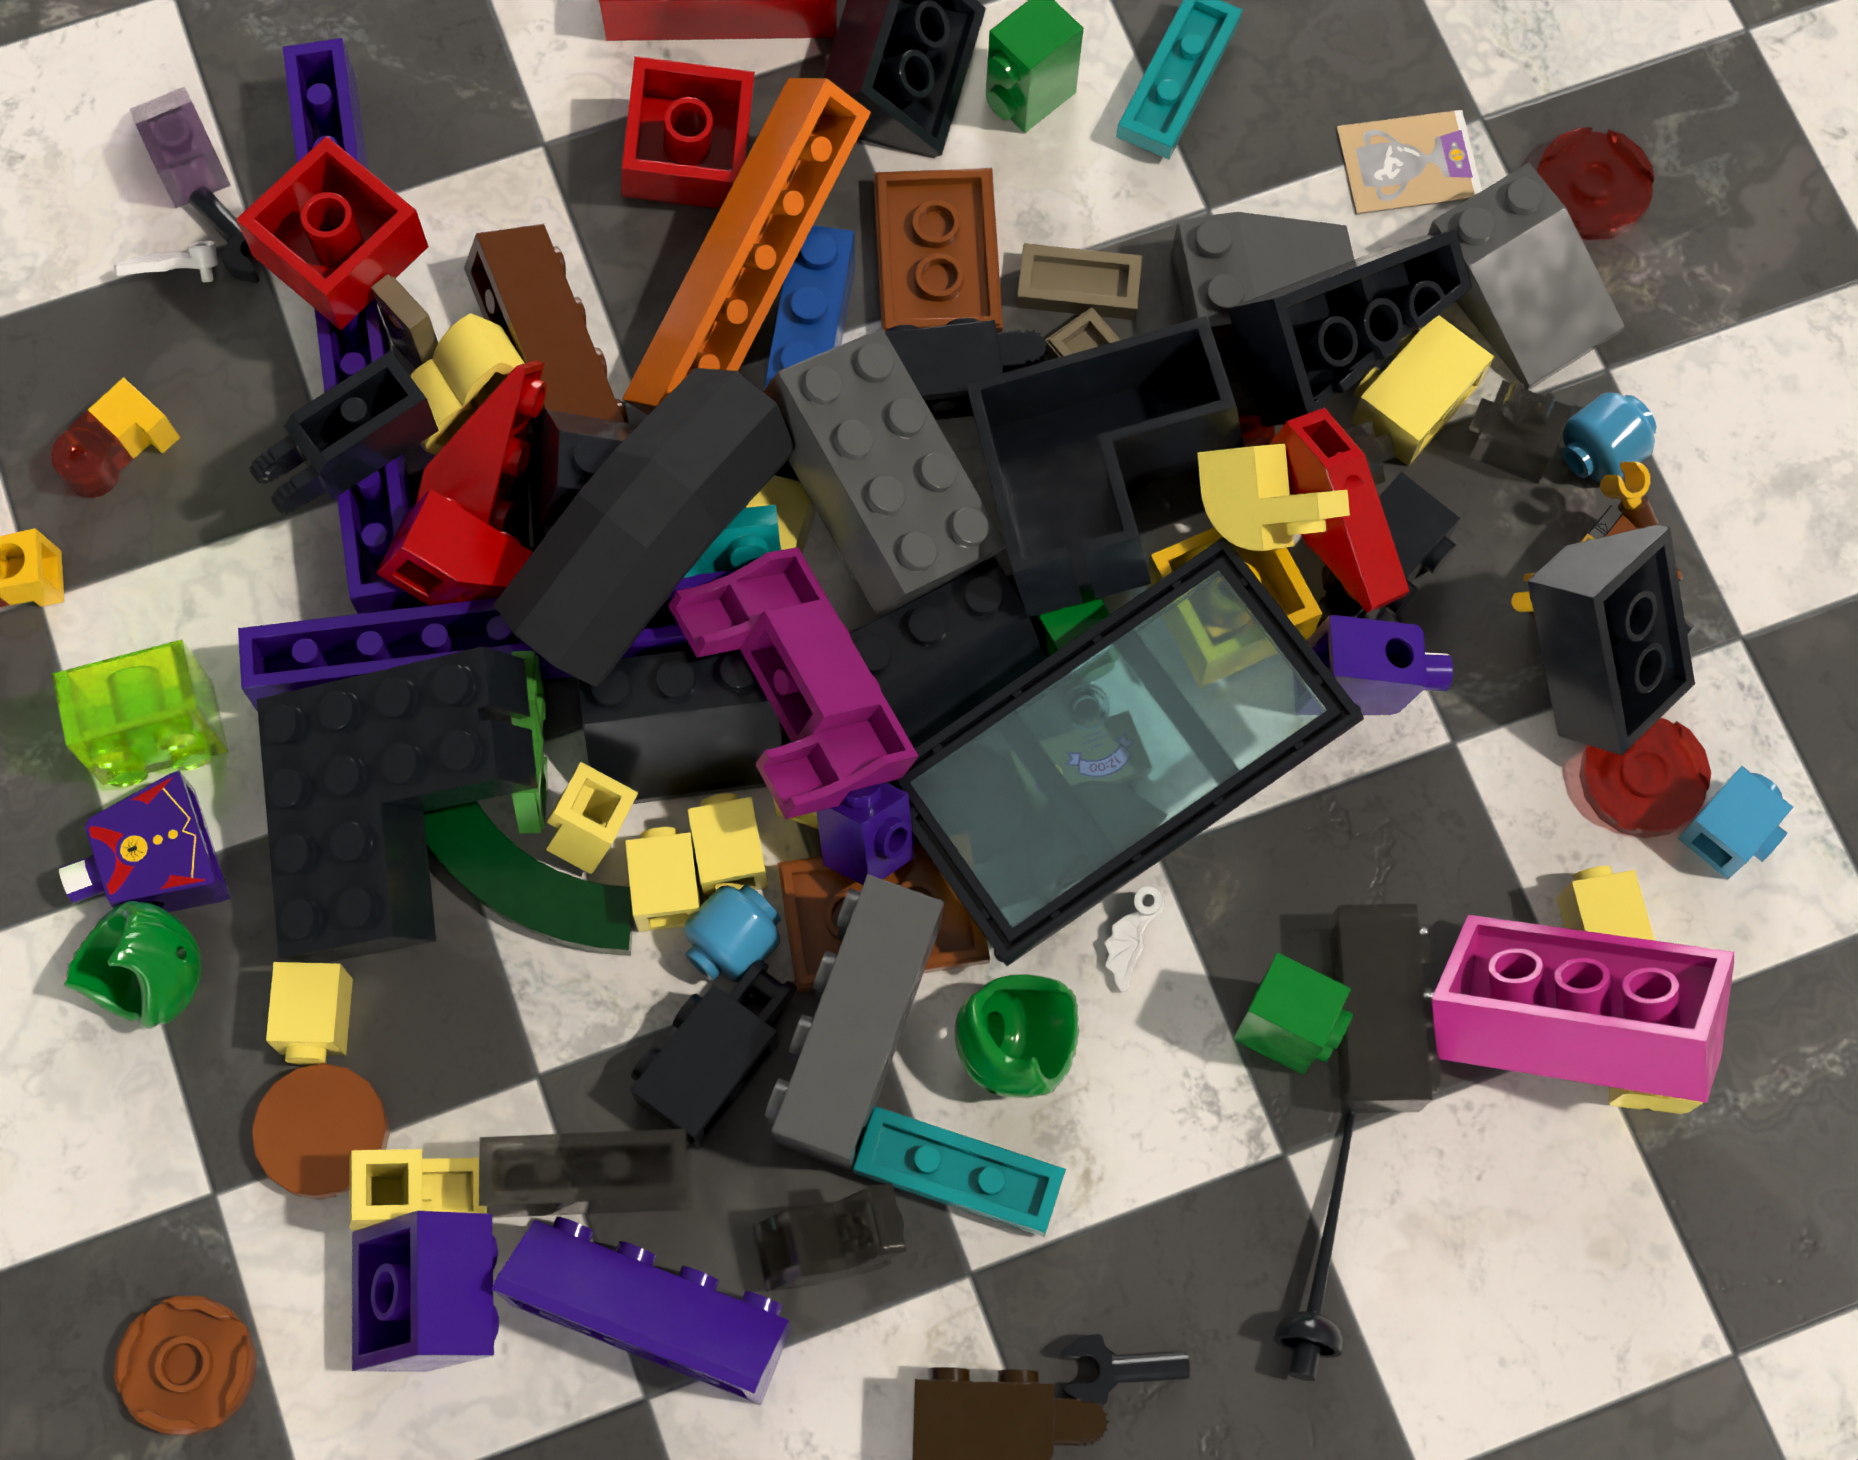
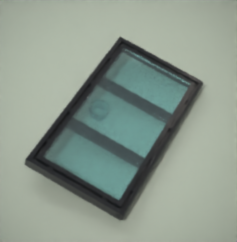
M1222 537L915 748L919 757L904 777L886 783L908 793L912 833L993 947L994 956L997 961L1004 963L1008 967L1363 721L1364 717L1360 706L1352 701L1231 543Z

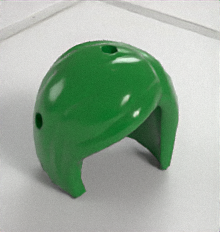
M128 901L115 906L101 918L83 940L80 947L73 953V959L67 964V979L64 986L81 993L116 1016L126 1020H138L142 1027L152 1029L158 1025H166L176 1019L192 1002L202 979L203 964L201 952L192 933L175 916L151 903Z
M1016 974L993 979L985 984L981 990L971 994L958 1010L954 1028L958 1056L969 1077L984 1090L1004 1097L1032 1098L1048 1095L1055 1091L1056 1087L1064 1080V1077L1068 1075L1078 1045L1080 1031L1078 1026V1005L1073 991L1059 980L1038 975Z

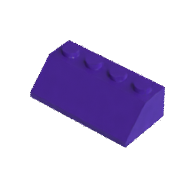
M560 1216L556 1217L553 1226L534 1220L497 1275L492 1290L513 1307L759 1405L763 1402L792 1328L788 1319L779 1316L783 1305L772 1299L745 1290L741 1301L717 1292L716 1289L720 1281L713 1276L687 1266L681 1267L678 1276L653 1266L657 1257L655 1254L624 1241L618 1242L615 1251L590 1242L594 1234L592 1229Z

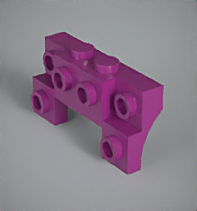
M799 547L765 553L755 561L727 576L693 588L676 591L668 606L696 658L740 649L792 742L765 750L755 764L785 819L839 806L850 791L901 779L919 757L881 692L878 681L866 666L851 639L847 627L839 619Z

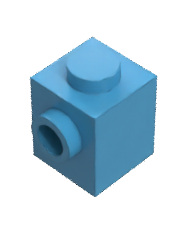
M1741 766L1722 785L1679 835L1678 839L1726 879H1729L1753 855L1763 862L1788 834L1779 824L1794 807L1782 798V793L1774 782L1761 774L1751 773Z

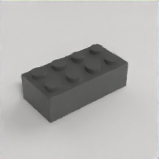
M883 328L778 371L763 391L778 404L795 446L788 459L790 465L878 619L992 561L1006 547L1002 534Z
M867 874L861 892L851 888L848 890L836 924L837 927H840L837 938L843 940L839 952L835 954L826 951L813 984V989L816 990L814 999L820 1001L814 1018L802 1014L789 1049V1053L792 1054L791 1062L797 1063L790 1082L780 1078L777 1080L765 1112V1117L769 1118L767 1124L773 1126L772 1134L776 1145L849 1172L852 1171L874 1106H876L929 956L942 923L944 901Z

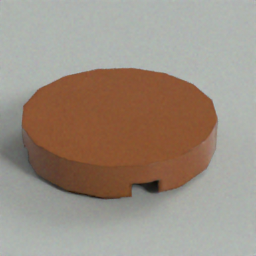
M324 1063L297 1068L275 1082L259 1103L252 1127L255 1156L267 1176L295 1196L317 1200L337 1197V1194H342L349 1190V1158L352 1150H386L390 1135L385 1106L374 1087L349 1068Z
M174 1296L161 1301L162 1304L154 1306L147 1313L143 1312L129 1325L117 1348L114 1379L118 1393L122 1394L124 1404L129 1408L127 1410L139 1423L166 1435L196 1436L221 1426L242 1407L255 1380L257 1353L249 1328L232 1309L204 1296Z

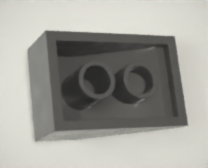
M1530 163L1525 164L1432 221L1427 235L1456 229L1472 288L1455 302L1527 391L1623 331L1625 325L1566 207Z
M1230 212L1179 219L1171 251L1184 321L1207 316L1220 357L1241 354L1227 308L1355 260L1347 225L1245 212Z

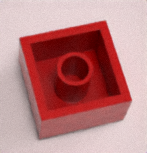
M635 56L622 161L621 197L721 209L746 160L755 72Z
M328 136L321 140L236 219L253 257L339 330H342L375 298L371 289L374 284L387 274L390 277L394 276L396 279L429 247L417 210Z

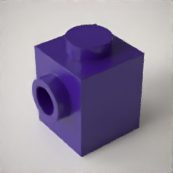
M885 782L850 791L839 806L816 811L823 865L864 885L867 874L884 879L915 858L909 796L905 791Z

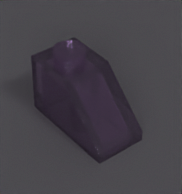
M185 86L130 108L135 125L175 208L188 204L190 195L199 187L206 186L214 193L231 186Z

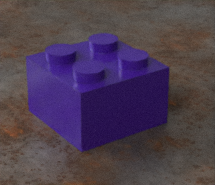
M414 1211L352 1232V1371L428 1372L494 1356V1341L499 1330V1315L496 1307L493 1305V1270L497 1263L498 1246L495 1237L492 1235V1214Z

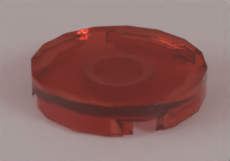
M1593 127L1576 128L1559 135L1544 150L1536 172L1566 207L1582 239L1610 240L1629 232L1644 217L1653 196L1652 184L1655 180L1653 166L1642 148L1622 133L1608 130L1607 134L1602 132H1591Z
M1660 718L1623 755L1588 745L1582 754L1579 777L1585 800L1600 820L1620 833L1651 838L1669 835L1696 816L1706 799V792L1710 787L1711 769L1706 751L1692 731L1677 721L1673 724L1667 719Z

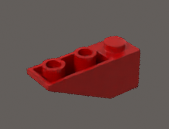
M535 360L517 365L426 465L416 504L432 489L443 497L456 500L465 507L467 512L496 530L509 534L517 511L516 502L511 501L516 477L521 478L524 475L532 452L531 442L525 441L531 417L536 418L539 415L546 397L547 383L541 380L545 363Z
M1326 408L1286 421L1268 445L1285 444L1290 495L1348 490L1350 516L1325 519V532L1301 534L1306 545L1318 554L1343 584L1347 594L1357 601L1367 614L1405 597L1409 592L1408 584L1364 452Z
M430 489L404 516L376 574L429 606L499 598L533 552L522 546L514 536L496 530L467 512L465 507L456 500L443 497Z

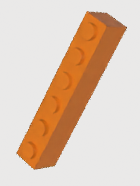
M827 78L787 79L622 398L646 415H649L694 368L738 372L871 113Z

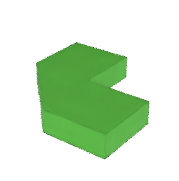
M512 651L513 656L522 658L525 662L530 717L522 719L511 717L512 725L532 730L538 788L511 794L519 833H542V828H545L548 790L547 757H544L543 753L544 739L542 734L543 720L546 719L545 692L539 657L535 655V651Z

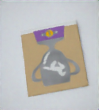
M1462 110L1337 126L1357 214L1464 200L1482 191Z

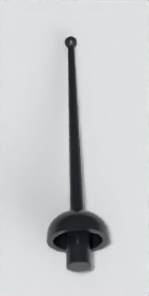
M1349 1101L1346 1104L1348 1115L1307 1311L1296 1312L1286 1316L1278 1324L1274 1335V1341L1278 1345L1293 1351L1288 1374L1291 1377L1305 1381L1316 1380L1320 1357H1339L1342 1355L1343 1337L1339 1328L1329 1318L1322 1315L1355 1114L1360 1110V1106L1356 1101Z

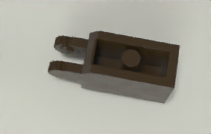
M933 1367L929 1368V1380L915 1379L912 1460H1050L1053 1457V1446H1078V1443H1082L1085 1447L1086 1444L1090 1443L1093 1445L1094 1442L1099 1441L1103 1437L1104 1431L1108 1430L1106 1428V1425L1109 1423L1106 1418L1108 1413L1103 1411L1104 1406L1100 1407L1097 1405V1401L1091 1403L1090 1400H1087L1086 1403H1083L1081 1399L1054 1398V1384L1039 1383L1038 1371L998 1370V1382L970 1381V1369Z

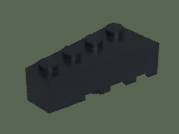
M1456 229L1404 240L1227 308L1262 427L1284 425L1286 421L1324 408L1323 404L1336 393H1343L1361 379L1359 375L1375 361L1386 359L1400 347L1399 342L1413 330L1425 327L1472 288Z

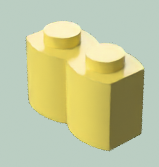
M472 313L466 315L453 324L443 335L435 349L433 358L423 363L410 374V377L427 398L439 429L438 432L420 443L425 452L436 455L517 365L524 364L521 356L500 325Z

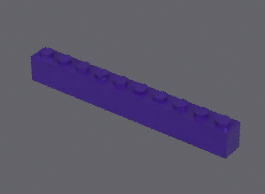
M343 38L284 46L283 55L296 162L298 163L321 140L328 136L368 170L356 75ZM375 298L342 330H339L314 308L324 393L389 351H392L390 336ZM404 453L337 496L349 599L357 614L425 606L423 601L376 574L404 516L412 509L406 456Z

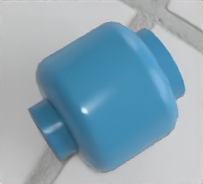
M1603 393L1564 423L1562 434L1565 448L1562 450L1563 459L1569 469L1580 478L1590 477L1596 482L1601 483L1605 475H1619L1623 477L1624 473L1620 469L1621 462L1641 463L1653 453L1654 434L1657 429L1655 419L1647 406L1638 398L1632 395L1623 396L1619 393Z
M745 884L740 890L728 885L721 886L700 906V911L693 913L685 922L684 933L692 945L685 953V956L710 981H714L721 974L731 981L739 982L757 960L761 959L764 961L780 944V934L776 925L781 921V917L772 905L749 885Z

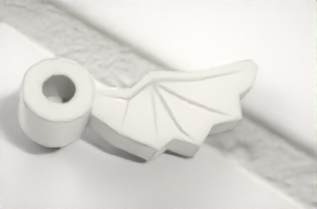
M198 241L188 245L189 253L177 251L154 252L145 256L132 257L127 261L114 264L115 275L123 276L147 272H163L177 268L200 269L202 282L214 281L212 267L218 265L215 242Z
M1152 886L1142 887L1136 892L1134 904L1138 911L1124 916L1113 924V935L1104 942L1109 952L1105 967L1115 973V984L1122 993L1128 992L1135 963L1145 946L1142 933L1147 924L1157 917L1165 907L1164 896L1157 888Z

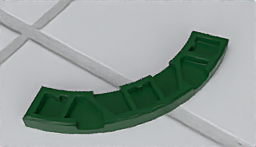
M477 801L424 812L427 845L433 855L451 877L472 897L502 919L510 923L513 922L564 946L596 953L631 956L633 911L630 887L605 885L582 880L536 860L507 838L485 814Z

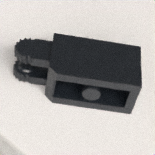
M959 318L950 321L944 326L918 328L914 325H898L885 332L935 420L974 416L966 384L1045 362L1044 357L1047 356L1048 343H1045V337L1043 338L1041 333H1036L1035 330L1028 331L1027 329L1026 332L1016 330L997 333L995 320L978 321L974 318Z
M389 351L292 413L284 425L289 436L268 448L260 456L255 457L256 459L251 462L252 465L249 467L250 473L260 484L272 483L273 480L278 479L281 475H285L302 463H305L307 468L290 478L288 482L277 487V490L273 492L274 495L271 497V502L281 514L293 513L296 509H300L302 505L310 503L325 492L333 500L438 432L439 429L427 398L392 351Z
M1401 472L1381 493L1379 499L1408 584L1409 592L1405 597L1367 614L1361 605L1347 594L1343 584L1325 565L1321 574L1323 589L1327 592L1318 603L1322 616L1317 628L1329 615L1378 620L1387 611L1395 617L1411 600L1418 589L1412 584L1413 580L1424 568L1434 574L1456 548L1457 544L1451 541L1450 537L1460 517Z

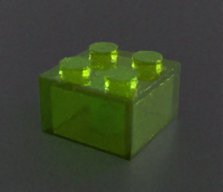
M182 639L52 673L66 746L102 785L110 784L114 787L136 785L145 781L148 778V773L170 767L178 770L199 768L208 764L212 760L211 756L229 752L214 684Z

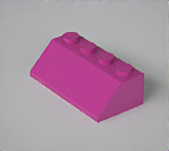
M1468 915L1432 997L1437 1059L1707 1103L1722 1055L1734 968V952Z

